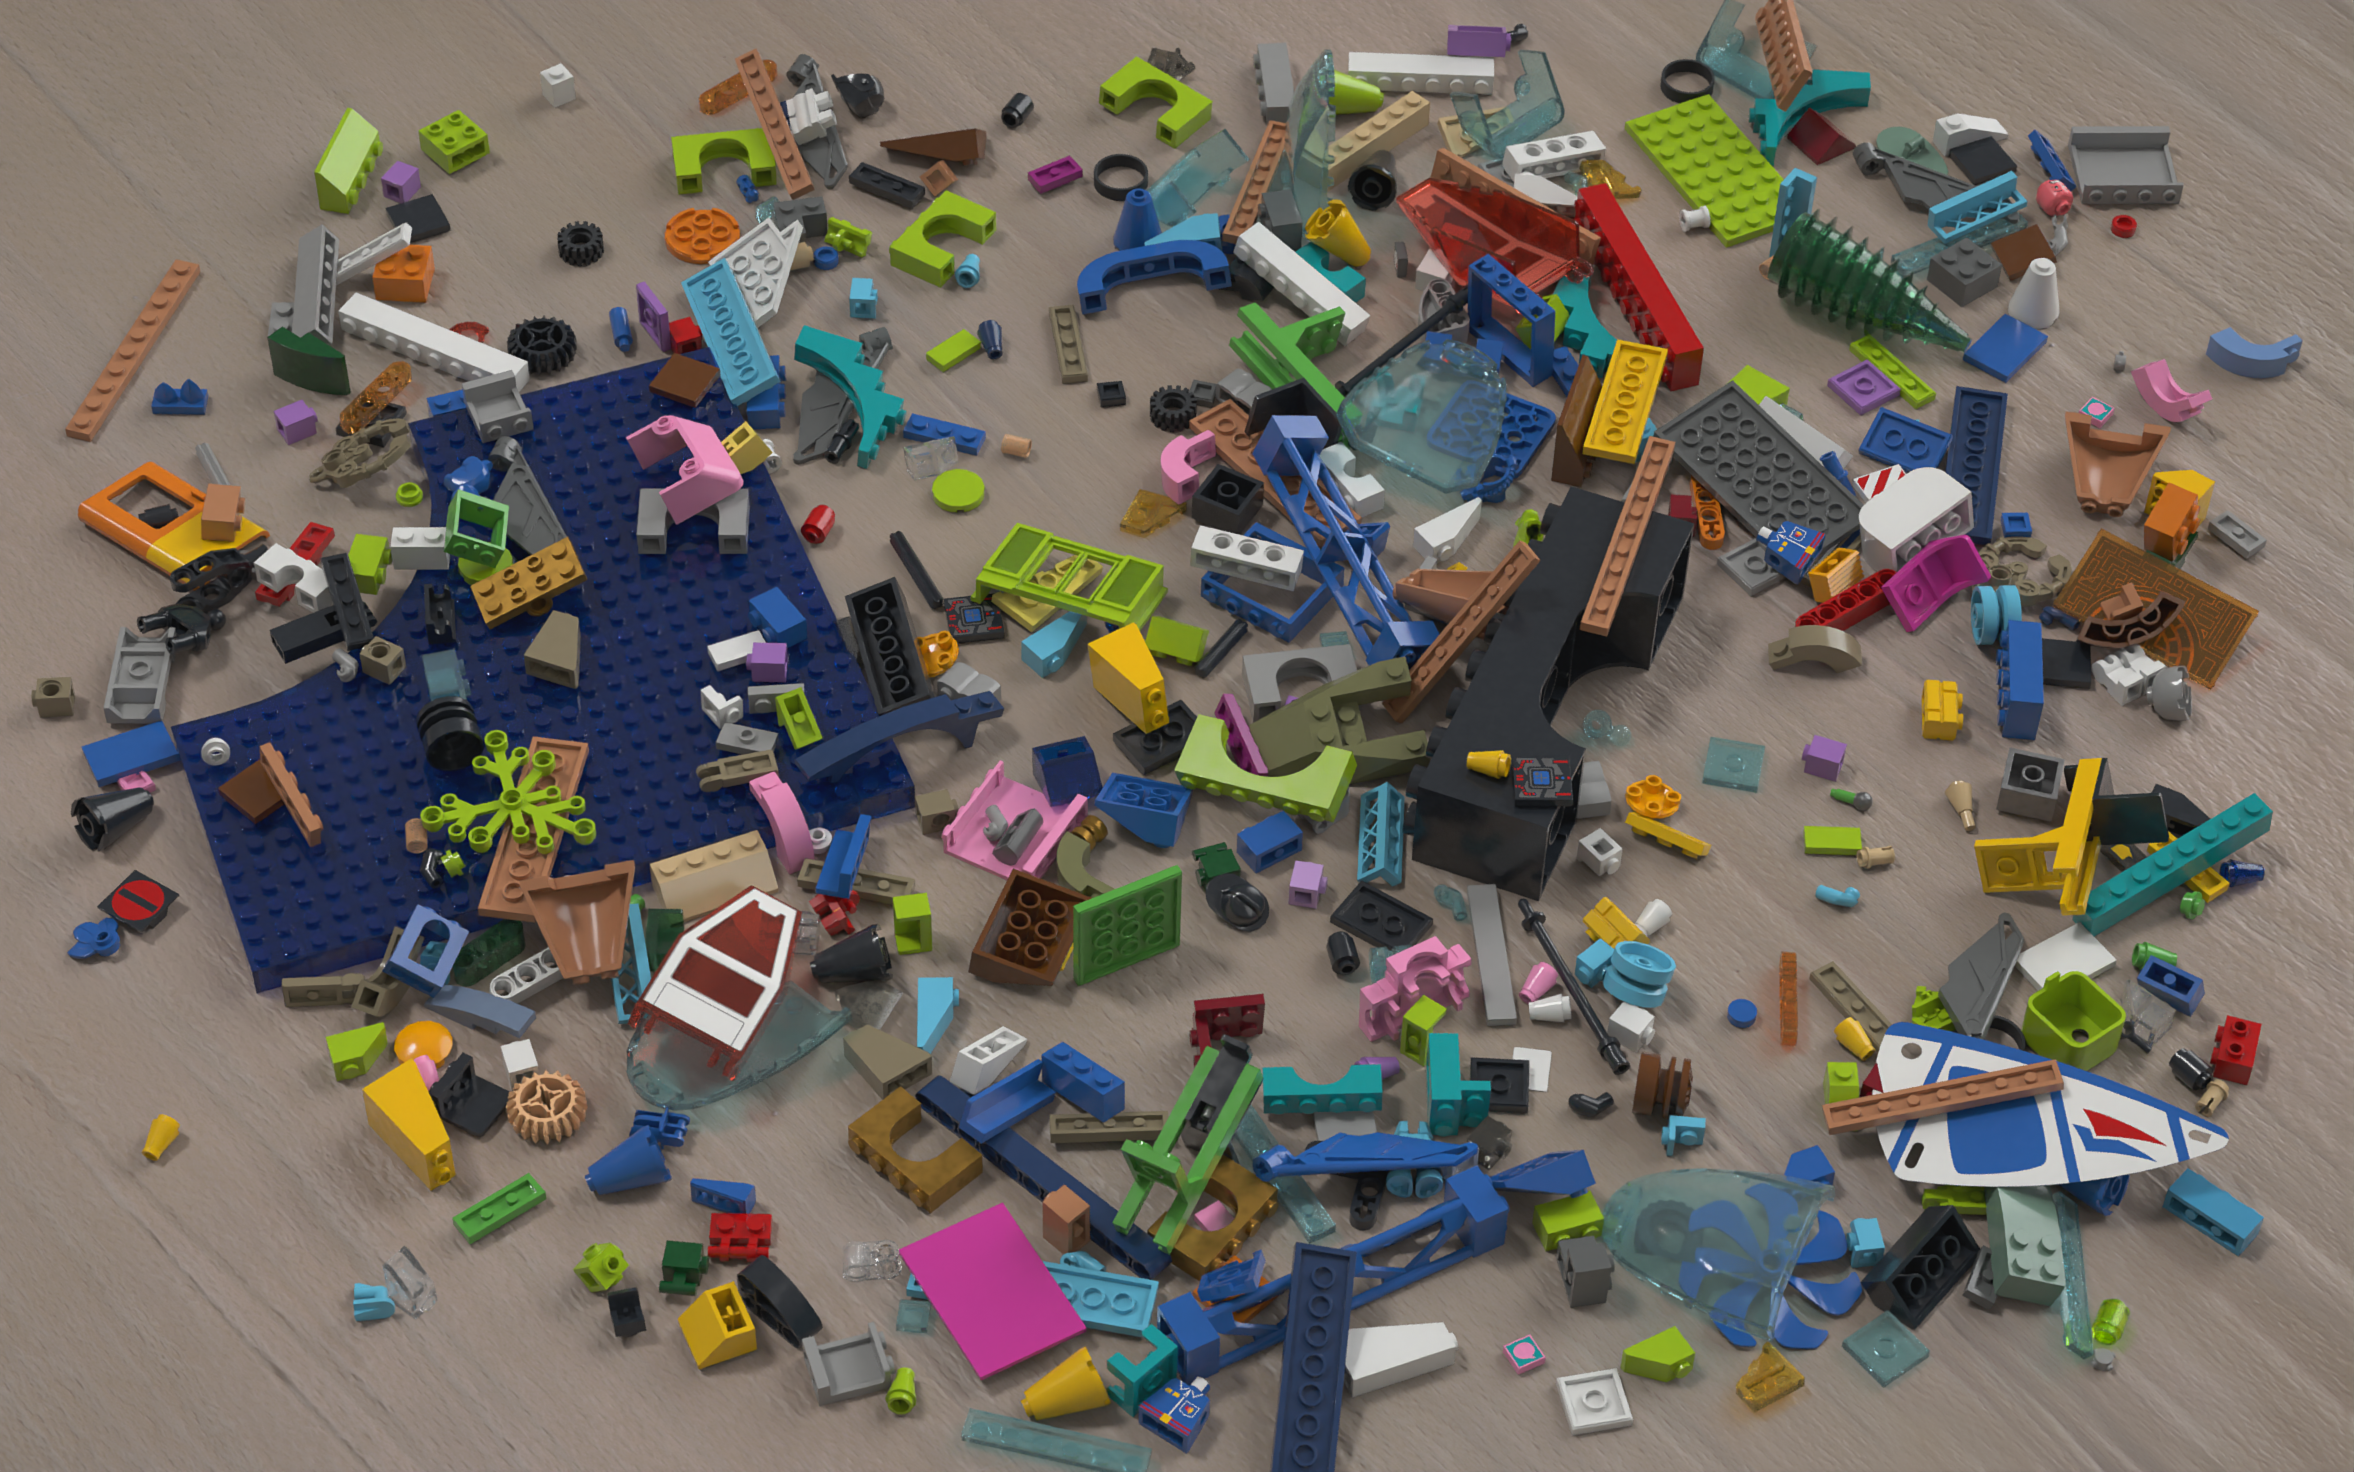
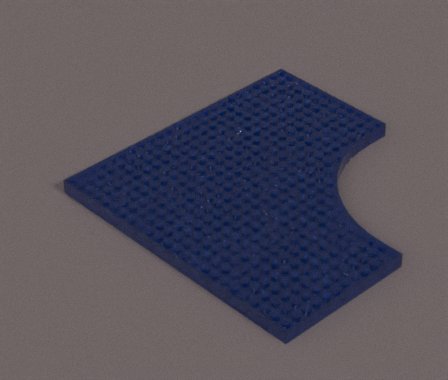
M710 347L680 354L719 368ZM671 357L520 395L525 407L531 410L534 430L508 437L516 440L520 447H522V454L566 536L570 539L588 579L551 598L553 606L548 613L542 616H531L525 611L489 629L470 587L471 585L459 573V557L450 554L449 569L416 570L411 583L396 606L372 632L374 638L377 636L404 650L406 668L391 684L363 673L360 659L362 648L348 652L359 664L357 675L350 682H343L337 676V670L340 671L341 667L337 662H334L323 671L294 687L261 701L171 726L180 764L256 994L282 987V978L317 977L384 958L394 928L405 929L409 921L408 917L417 904L433 909L437 915L447 920L458 922L464 929L469 931L468 934L516 921L479 916L478 906L505 822L493 835V843L490 849L484 853H478L470 847L468 834L475 827H485L497 812L477 816L466 829V838L462 842L456 843L449 838L448 828L457 822L455 821L444 824L437 832H429L427 830L428 847L425 851L412 853L406 849V822L411 819H421L420 814L426 807L437 806L442 809L440 799L443 795L454 794L462 801L478 805L499 800L503 792L499 777L490 773L478 775L473 770V764L461 770L440 771L433 768L427 762L416 726V717L425 704L437 698L446 696L460 697L467 700L473 706L477 726L480 729L484 743V750L481 756H486L489 761L496 763L494 755L486 750L484 740L486 734L493 730H501L507 735L508 748L505 751L507 761L512 756V751L517 747H525L529 751L533 737L588 743L589 752L575 796H581L585 800L586 810L581 815H572L570 813L568 820L573 822L583 818L592 820L596 827V837L592 843L582 845L574 839L573 834L564 831L550 875L554 879L567 875L571 876L604 870L605 865L634 860L635 872L632 887L652 882L651 863L758 830L766 849L776 847L775 836L769 819L751 792L749 783L721 787L718 791L703 792L700 788L699 783L701 779L696 773L698 766L715 762L717 759L743 755L716 749V741L722 728L720 729L702 710L701 689L709 685L718 694L721 693L726 701L736 696H740L743 700V717L732 724L778 733L779 740L773 753L779 771V779L782 783L787 782L805 818L808 830L820 827L830 832L857 824L860 814L869 815L871 820L915 808V785L893 738L865 754L835 783H830L828 777L808 781L795 765V759L860 724L880 716L878 715L873 695L764 462L753 470L741 474L744 482L740 489H748L750 510L747 554H720L719 525L714 520L701 515H693L677 525L674 522L670 526L667 533L666 554H639L637 526L640 490L665 489L682 480L679 469L686 460L692 459L694 455L689 447L686 446L643 470L626 437L655 422L662 416H675L710 426L720 442H722L744 423V419L737 404L731 402L721 377L717 379L696 408L649 391L650 383ZM467 408L408 423L410 426L411 446L425 478L431 498L430 527H446L448 507L452 501L453 492L445 487L444 477L461 467L463 461L470 456H475L481 461L488 460L497 440L486 443L482 442ZM492 468L490 470L489 487L479 495L494 500L507 472H499ZM459 518L457 533L485 542H491V528ZM506 536L505 548L510 551L513 564L530 556V554ZM424 584H432L435 594H443L444 585L450 588L451 599L455 601V643L428 644L425 624ZM778 587L804 616L807 624V639L787 648L786 682H753L752 670H747L746 663L717 671L708 654L707 646L757 630L760 631L764 638L762 631L758 627H754L748 618V613L750 612L749 600ZM553 610L570 614L579 619L581 638L579 684L577 689L526 674L524 654ZM804 683L805 697L823 739L795 750L785 725L780 727L778 724L777 712L750 714L748 687ZM220 738L229 745L230 757L225 763L210 765L203 760L201 750L209 739ZM270 742L274 750L280 751L285 760L284 767L287 772L294 774L300 794H306L313 816L316 814L319 816L323 825L321 843L312 847L309 846L285 804L259 823L254 824L220 796L218 788L260 759V746ZM518 766L511 775L515 788H517L523 766ZM431 848L441 850L444 855H446V851L449 849L452 854L458 852L466 866L461 869L463 875L459 876L457 874L451 877L442 862L441 865L436 866V871L442 877L443 884L436 889H432L419 871L424 853ZM425 927L422 928L419 934L424 937L421 947L427 946L430 941L441 942L448 940Z

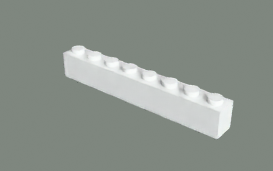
M355 293L338 311L341 330L408 356L413 360H418L433 368L445 371L455 377L472 381L512 370L515 375L518 392L530 381L527 361L359 293Z

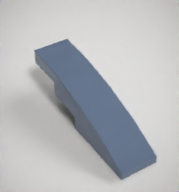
M444 984L434 998L429 997L424 1003L425 1008L472 1030L476 1026L482 1027L494 1034L502 1030L519 1039L536 1019L534 1010L498 996L495 997L486 992L461 986Z

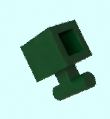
M1225 842L1192 850L1194 861H1199V869L1195 871L1196 879L1199 886H1204L1205 890L1209 882L1218 875L1227 873L1241 877V868L1232 849H1228Z
M667 1240L662 1261L663 1281H660L659 1293L697 1295V1288L700 1286L702 1274L707 1275L709 1268V1256H704L703 1243Z

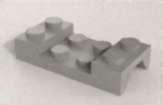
M120 627L103 708L107 723L152 724L163 721L166 708L165 692L171 662H175L176 654L171 655L167 651L165 641L168 637L177 636L175 628H169L161 638L138 637L128 628Z

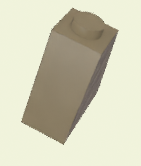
M553 610L524 654L526 674L577 689L579 684L581 638L578 617Z
M868 1024L858 1030L851 1031L843 1038L844 1056L882 1100L900 1086L903 1089H907L932 1075V1056L929 1052Z

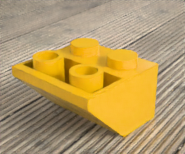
M2194 470L2155 472L2152 477L2144 513L2151 514L2167 484L2172 483L2198 494V506H2200L2198 519H2200L2201 524L2206 519L2215 481Z
M734 1281L704 1291L678 1318V1324L698 1369L757 1350L755 1327Z

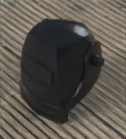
M862 73L845 75L838 78L834 74L831 75L832 81L841 94L842 100L852 112L860 118H865L878 112L885 99L884 89L878 78Z

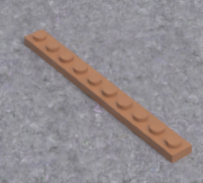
M177 259L174 261L65 428L67 437L92 441L200 273L199 264Z
M1649 436L1584 612L1580 630L1603 636L1608 635L1673 456L1676 442Z

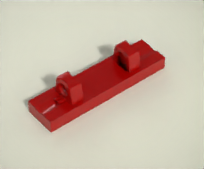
M310 522L289 549L303 559L312 561L317 566L321 561L322 552L335 537L334 529ZM261 584L255 591V596L258 601L268 602L280 607L285 600L290 601L294 596L296 584L287 585L279 592Z

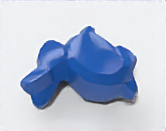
M470 456L463 461L461 467L453 473L447 474L444 477V485L449 491L453 492L451 500L458 489L478 496L487 490L490 484V470L493 467V463L489 460L481 461L475 456Z

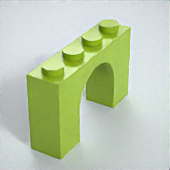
M1137 56L1100 85L1099 104L1117 115L1134 101L1145 97L1160 98L1170 103L1173 107L1157 120L1156 138L1174 149L1211 119L1213 101Z
M763 128L671 137L678 195L703 192L701 169L707 162L720 157H733L746 163L755 187L777 185L775 158Z
M946 190L939 198L933 201L932 205L925 212L919 215L918 219L911 226L905 229L904 233L897 240L891 243L889 247L891 266L941 288L955 274L954 255L931 245L927 240L938 234L954 233L983 245L996 232V212Z

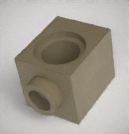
M377 636L361 650L360 659L363 673L387 684H391L406 668L403 648Z
M71 677L37 679L36 690H32L31 698L33 707L38 708L40 718L73 716L75 692Z
M948 789L915 796V815L923 835L943 831L948 824L951 825L955 820L959 810L956 799L951 800Z

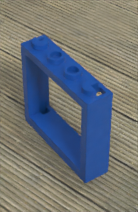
M1489 254L1470 264L1468 268L1467 312L1470 319L1469 333L1476 339L1503 342L1502 361L1532 387L1553 376L1555 310ZM1492 289L1532 323L1531 349L1492 317Z
M1256 522L1243 536L1304 550L1301 573L1322 585L1289 619L1223 585L1230 577L1229 575L1208 571L1201 578V597L1208 602L1222 607L1229 613L1243 618L1252 625L1264 629L1273 636L1290 643L1331 600L1333 595L1306 547ZM1329 562L1328 565L1340 587H1343L1345 567L1335 562Z

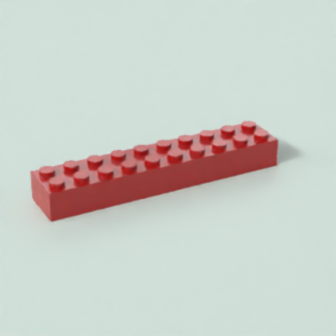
M1603 183L1578 189L1577 200L1574 202L1576 214L1575 219L1572 221L1601 237L1593 264L1598 266L1602 280L1609 285L1612 297L1616 298L1620 304L1621 312L1627 316L1632 331L1636 332L1639 337L1640 344L1668 349L1667 359L1660 378L1661 381L1666 383L1670 392L1699 385L1704 347L1608 185Z

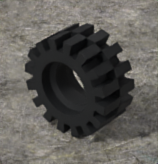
M575 221V225L572 226L569 223L567 228L562 227L561 232H558L559 256L563 258L565 263L569 261V265L572 266L577 263V266H582V263H586V266L591 265V260L595 263L598 261V258L603 256V235L601 229L596 227L595 224L591 223L588 226L587 221H583V224Z
M1167 385V390L1164 387L1159 388V392L1155 391L1150 398L1151 422L1154 423L1156 428L1161 426L1162 431H1166L1169 428L1172 433H1174V429H1178L1179 432L1183 431V427L1189 429V420L1196 417L1197 400L1194 398V393H1189L1187 388L1181 390V386L1176 385V389H1172V385ZM1169 407H1177V408H1180V409H1179V410H1168V409H1166V408H1169Z

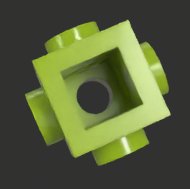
M611 1242L604 1244L595 1243L583 1252L584 1258L573 1268V1271L590 1292L607 1290L609 1287L616 1285L623 1278L622 1273L629 1264L623 1258V1252Z

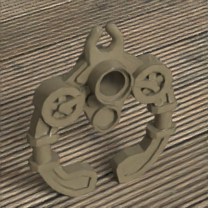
M399 418L379 420L375 425L366 429L362 428L352 436L340 439L333 445L332 450L322 457L321 462L323 465L310 473V482L319 483L331 478L341 488H346L360 480L370 478L372 474L378 471L387 470L390 465L396 462L410 448L411 442L407 435L410 432V426L406 420ZM386 433H391L394 439L390 443V450L384 455L378 456L377 461L370 464L363 463L361 466H358L360 462L368 460L373 455L369 445L366 444L370 442V438L378 434L383 436Z
M1999 537L1995 543L1984 545L1980 552H1978L1991 575V579L1985 583L1975 584L1972 588V593L1975 586H1992L1996 592L2000 585H2016L2021 606L2030 607L2036 605L2039 601L2056 597L2058 592H2065L2069 589L2072 572L2069 560L2060 554L2049 558L2047 565L2049 570L2057 575L2053 578L2052 584L2045 582L2038 585L2034 581L2024 580L2027 576L2028 566L2019 561L2000 565V552L2008 553L2020 550L2027 556L2039 558L2046 552L2047 545L2038 539L2030 537Z

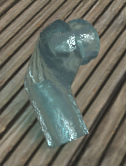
M772 196L756 207L755 216L759 224L767 218L772 220L773 203L779 202L777 197Z
M1444 884L1436 886L1434 889L1436 900L1451 908L1456 921L1466 919L1467 911L1462 894Z

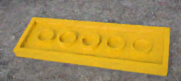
M1617 339L1583 446V454L1631 464L1635 463L1667 359L1668 349Z

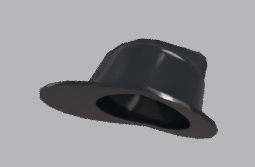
M1227 873L1218 875L1209 882L1206 889V901L1208 906L1218 916L1241 931L1251 932L1261 928L1266 923L1269 917L1267 898L1252 884L1235 874Z

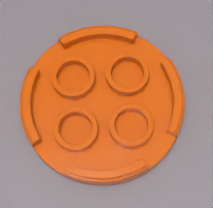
M713 207L712 210H694V208L684 210L670 219L665 231V244L668 251L679 260L692 264H709L708 262L740 239V230L736 219L729 213Z

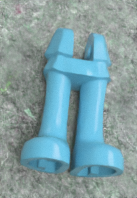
M1400 1121L1394 1135L1425 1140L1433 1139L1430 1128L1425 1121H1419L1417 1134L1409 1133L1407 1121ZM1431 1168L1417 1169L1415 1183L1417 1197L1428 1198L1442 1190L1443 1179L1439 1171ZM1411 1169L1391 1170L1388 1173L1386 1186L1392 1194L1403 1198L1412 1195L1413 1178Z

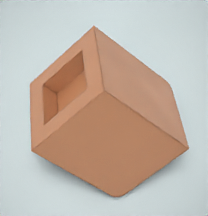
M944 160L937 162L919 177L934 197L958 180Z
M2131 582L2121 587L2119 596L2101 602L2100 607L2107 620L2123 621L2141 613L2143 603Z

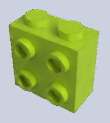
M460 110L418 130L421 150L449 174L490 153L488 134Z

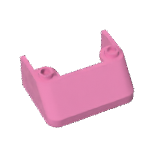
M662 416L655 422L626 437L643 470L686 446L689 447L694 455L692 459L686 460L679 469L682 480L659 492L676 525L737 492L743 485L744 481L739 470L713 429L708 425L675 416Z

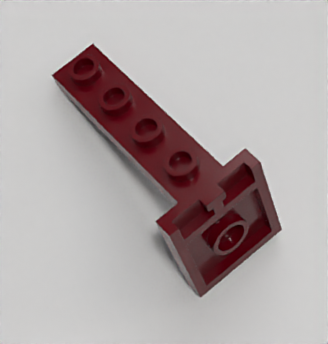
M1264 994L1194 1001L1193 1028L1189 1030L1191 1048L1196 1047L1197 1055L1193 1056L1194 1069L1206 1046L1211 1047L1210 1039L1220 1040L1223 1034L1230 1037H1253L1256 1034L1263 1033Z

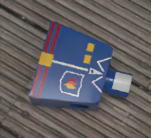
M1785 521L1777 532L1763 526L1757 535L1756 541L1767 546L1764 561L1798 585L1821 553L1825 534Z
M1196 1377L1190 1385H1187L1178 1378H1172L1139 1406V1424L1187 1454L1210 1414V1400L1205 1396L1211 1389L1209 1383L1201 1377Z

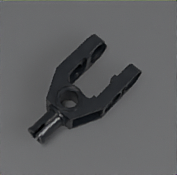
M261 544L246 554L240 553L236 548L213 550L177 568L170 575L173 591L186 593L198 586L200 588L181 597L176 604L195 606L207 614L212 609H219L230 603L252 581L251 572L252 568L255 567L254 562L269 549L266 545ZM203 566L213 567L210 571H200V568ZM217 577L215 580H213V581L207 583L206 585L204 584V583L208 582L209 580H211V579ZM182 578L190 579V581L185 584L176 583L179 579ZM215 593L219 595L212 600L205 598L209 594Z

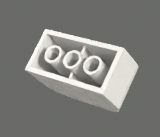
M1931 467L1915 469L1899 480L1894 481L1891 486L1873 496L1860 510L1859 524L1864 560L1877 572L1882 569H1892L1898 572L1930 541L1965 535L1974 528L1971 491L1944 471Z

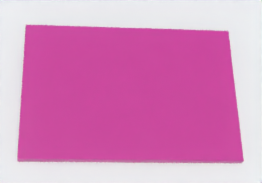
M1003 1202L898 1250V1254L980 1381L1087 1331V1327Z

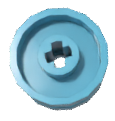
M2000 585L1996 592L1992 586H1975L1971 598V627L1976 645H1993L1996 638L2000 642L2001 631H2006L2008 620L2022 621L2021 601L2016 585Z
M1636 941L1617 943L1611 957L1612 965L1607 969L1603 980L1604 988L1611 995L1632 1005L1649 1008L1661 1006L1668 991L1667 983L1671 981L1676 968L1675 961L1665 952L1648 944Z

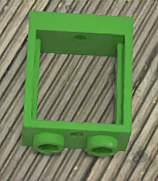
M458 489L448 507L444 552L496 568L505 551L509 506ZM459 518L491 528V543L457 533Z

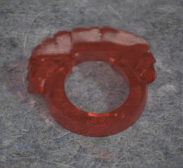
M461 322L448 329L460 335L462 331L473 330L478 335V342L480 343L484 342L485 335L489 333V328L478 322Z

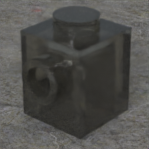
M1487 1115L1467 1137L1466 1143L1472 1142L1478 1145L1479 1165L1490 1170L1500 1158L1505 1159L1512 1149V1144L1510 1143L1512 1130L1504 1123L1496 1121Z

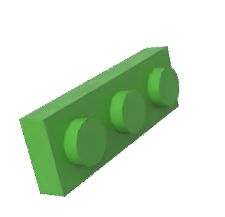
M528 1173L453 1217V1225L466 1241L472 1244L546 1200V1192Z

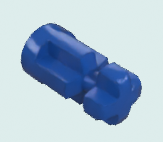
M748 175L740 176L736 183L741 193L746 196L745 200L748 203L756 202L759 199L758 191L754 189L755 186Z

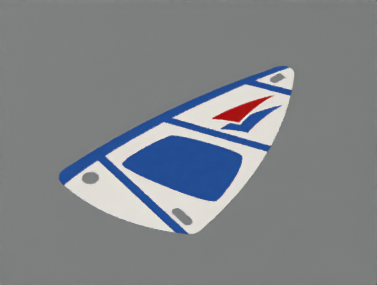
M1898 1022L1892 1024L1887 1029L1876 1063L1878 1064L1883 1092L1886 1093L2052 1059L1959 1033L1908 1022ZM1908 1043H1915L1921 1047L1922 1053L1916 1059H1907L1901 1053L1902 1047ZM2058 1061L2057 1064L2064 1082V1090L1876 1126L1884 1154L1892 1171L1898 1178L1933 1184L1985 1187L2054 1185L2138 1173L2222 1149L2227 1145L2229 1137L2223 1128L2183 1109L2110 1079ZM1873 1089V1095L1881 1094V1092ZM2197 1130L2210 1134L2208 1144L2191 1139L2189 1132ZM1913 1144H1923L1924 1150L1917 1165L1914 1168H1907L1905 1161Z

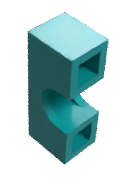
M1309 242L1295 252L1355 303L1365 297L1366 278L1349 266L1340 271H1329L1330 253L1323 248Z

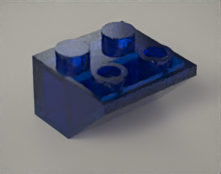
M1085 736L1032 748L1033 775L1050 807L1071 803L1077 794L1088 799L1099 795L1103 786L1094 752Z

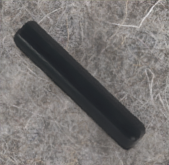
M1237 619L1195 665V674L1206 678L1247 633L1248 624L1241 619Z

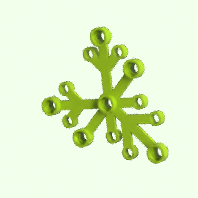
M501 730L490 731L484 738L486 750L494 755L496 763L489 761L486 756H477L472 761L473 770L476 774L484 775L490 773L500 778L503 792L499 800L472 805L458 799L454 794H445L440 799L442 809L437 806H429L423 809L420 814L422 826L429 832H437L444 824L457 821L449 826L448 833L450 840L458 843L465 840L466 829L477 816L497 812L485 827H475L468 834L470 847L478 853H484L490 849L493 843V835L509 816H511L513 824V840L519 844L528 842L530 831L529 827L524 823L522 813L532 817L537 834V850L542 854H548L554 850V841L548 833L546 823L573 834L574 839L582 845L592 843L596 837V827L592 820L583 818L573 822L556 815L568 811L572 815L584 813L586 810L585 800L581 796H573L569 800L561 801V790L557 786H549L545 790L529 793L542 776L550 775L555 769V757L551 751H537L532 756L533 769L517 788L514 787L511 775L518 766H524L530 761L529 751L525 747H517L512 751V756L507 761L505 751L508 748L506 733ZM543 801L547 803V805L538 807L533 805L534 803Z

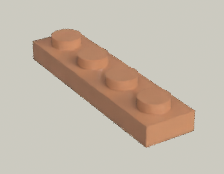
M270 742L261 745L260 763L310 847L320 844L321 831L323 830L322 822L317 814L313 816L310 811L311 806L306 794H300L297 789L298 783L292 772L288 773L284 767L285 760L280 751H275Z

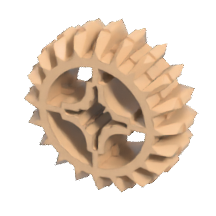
M545 1070L543 1075L533 1072L532 1078L529 1079L523 1076L522 1084L514 1083L513 1091L509 1092L506 1105L508 1121L513 1126L516 1134L521 1133L524 1140L532 1137L535 1144L540 1139H544L547 1145L550 1139H556L560 1143L561 1136L565 1135L571 1138L572 1130H579L580 1122L585 1121L587 1109L585 1091H583V1088H580L578 1080H572L569 1074L561 1077V1073L558 1070L554 1074H549Z

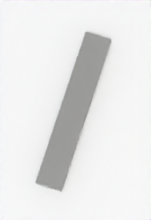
M1496 884L1467 885V897L1487 1026L1516 1025L1517 1017Z

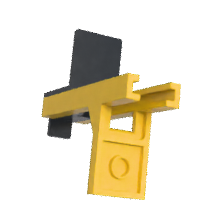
M2108 758L2080 759L2078 765H2066L2064 767L2067 790L2072 792L2062 827L2034 837L1975 841L1974 849L1983 892L2063 889L2060 900L2062 916L2085 915L2102 845L2165 843L2169 841L2161 793L2115 795ZM2046 851H2057L2052 872L2047 871L2044 856Z

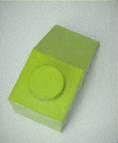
M384 1022L326 1037L336 1081L352 1079L368 1072L388 1045Z
M1827 1062L1823 1081L1825 1104L1859 1098L1857 1062Z
M1673 1326L1624 1349L1620 1368L1626 1373L1667 1383L1675 1378H1683L1692 1371L1695 1352L1677 1327Z

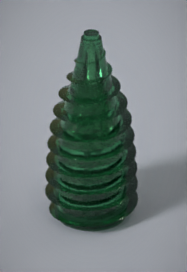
M1820 208L1811 215L1807 212L1802 213L1787 231L1768 270V279L1778 284L1779 298L1783 299L1794 292L1796 307H1800L1810 300L1812 301L1811 312L1813 315H1818L1827 308L1829 309L1828 321L1830 323H1834L1842 316H1845L1846 329L1852 330L1860 323H1863L1865 336L1872 335L1875 331L1881 329L1883 330L1884 341H1889L1897 334L1903 336L1905 344L1916 339L1923 341L1924 345L1932 343L1957 352H1965L1972 341L1969 338V334L1938 308L1939 302L1934 304L1925 295L1928 285L1918 290L1912 283L1914 271L1903 277L1898 271L1900 258L1888 265L1883 260L1885 247H1882L1874 254L1868 250L1869 236L1857 243L1852 239L1853 226L1844 233H1841L1836 229L1837 217H1834L1827 224L1819 220Z

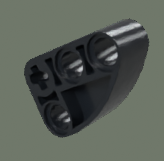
M764 1255L757 1257L737 1274L738 1291L745 1307L795 1348L802 1347V1339L815 1336L822 1330L823 1325L820 1318L801 1291L778 1266Z

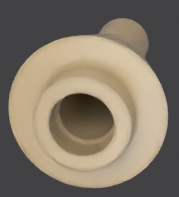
M1955 781L1945 790V795L1958 815L1961 816L1965 831H1972L1976 828L1972 816V785L1964 781Z

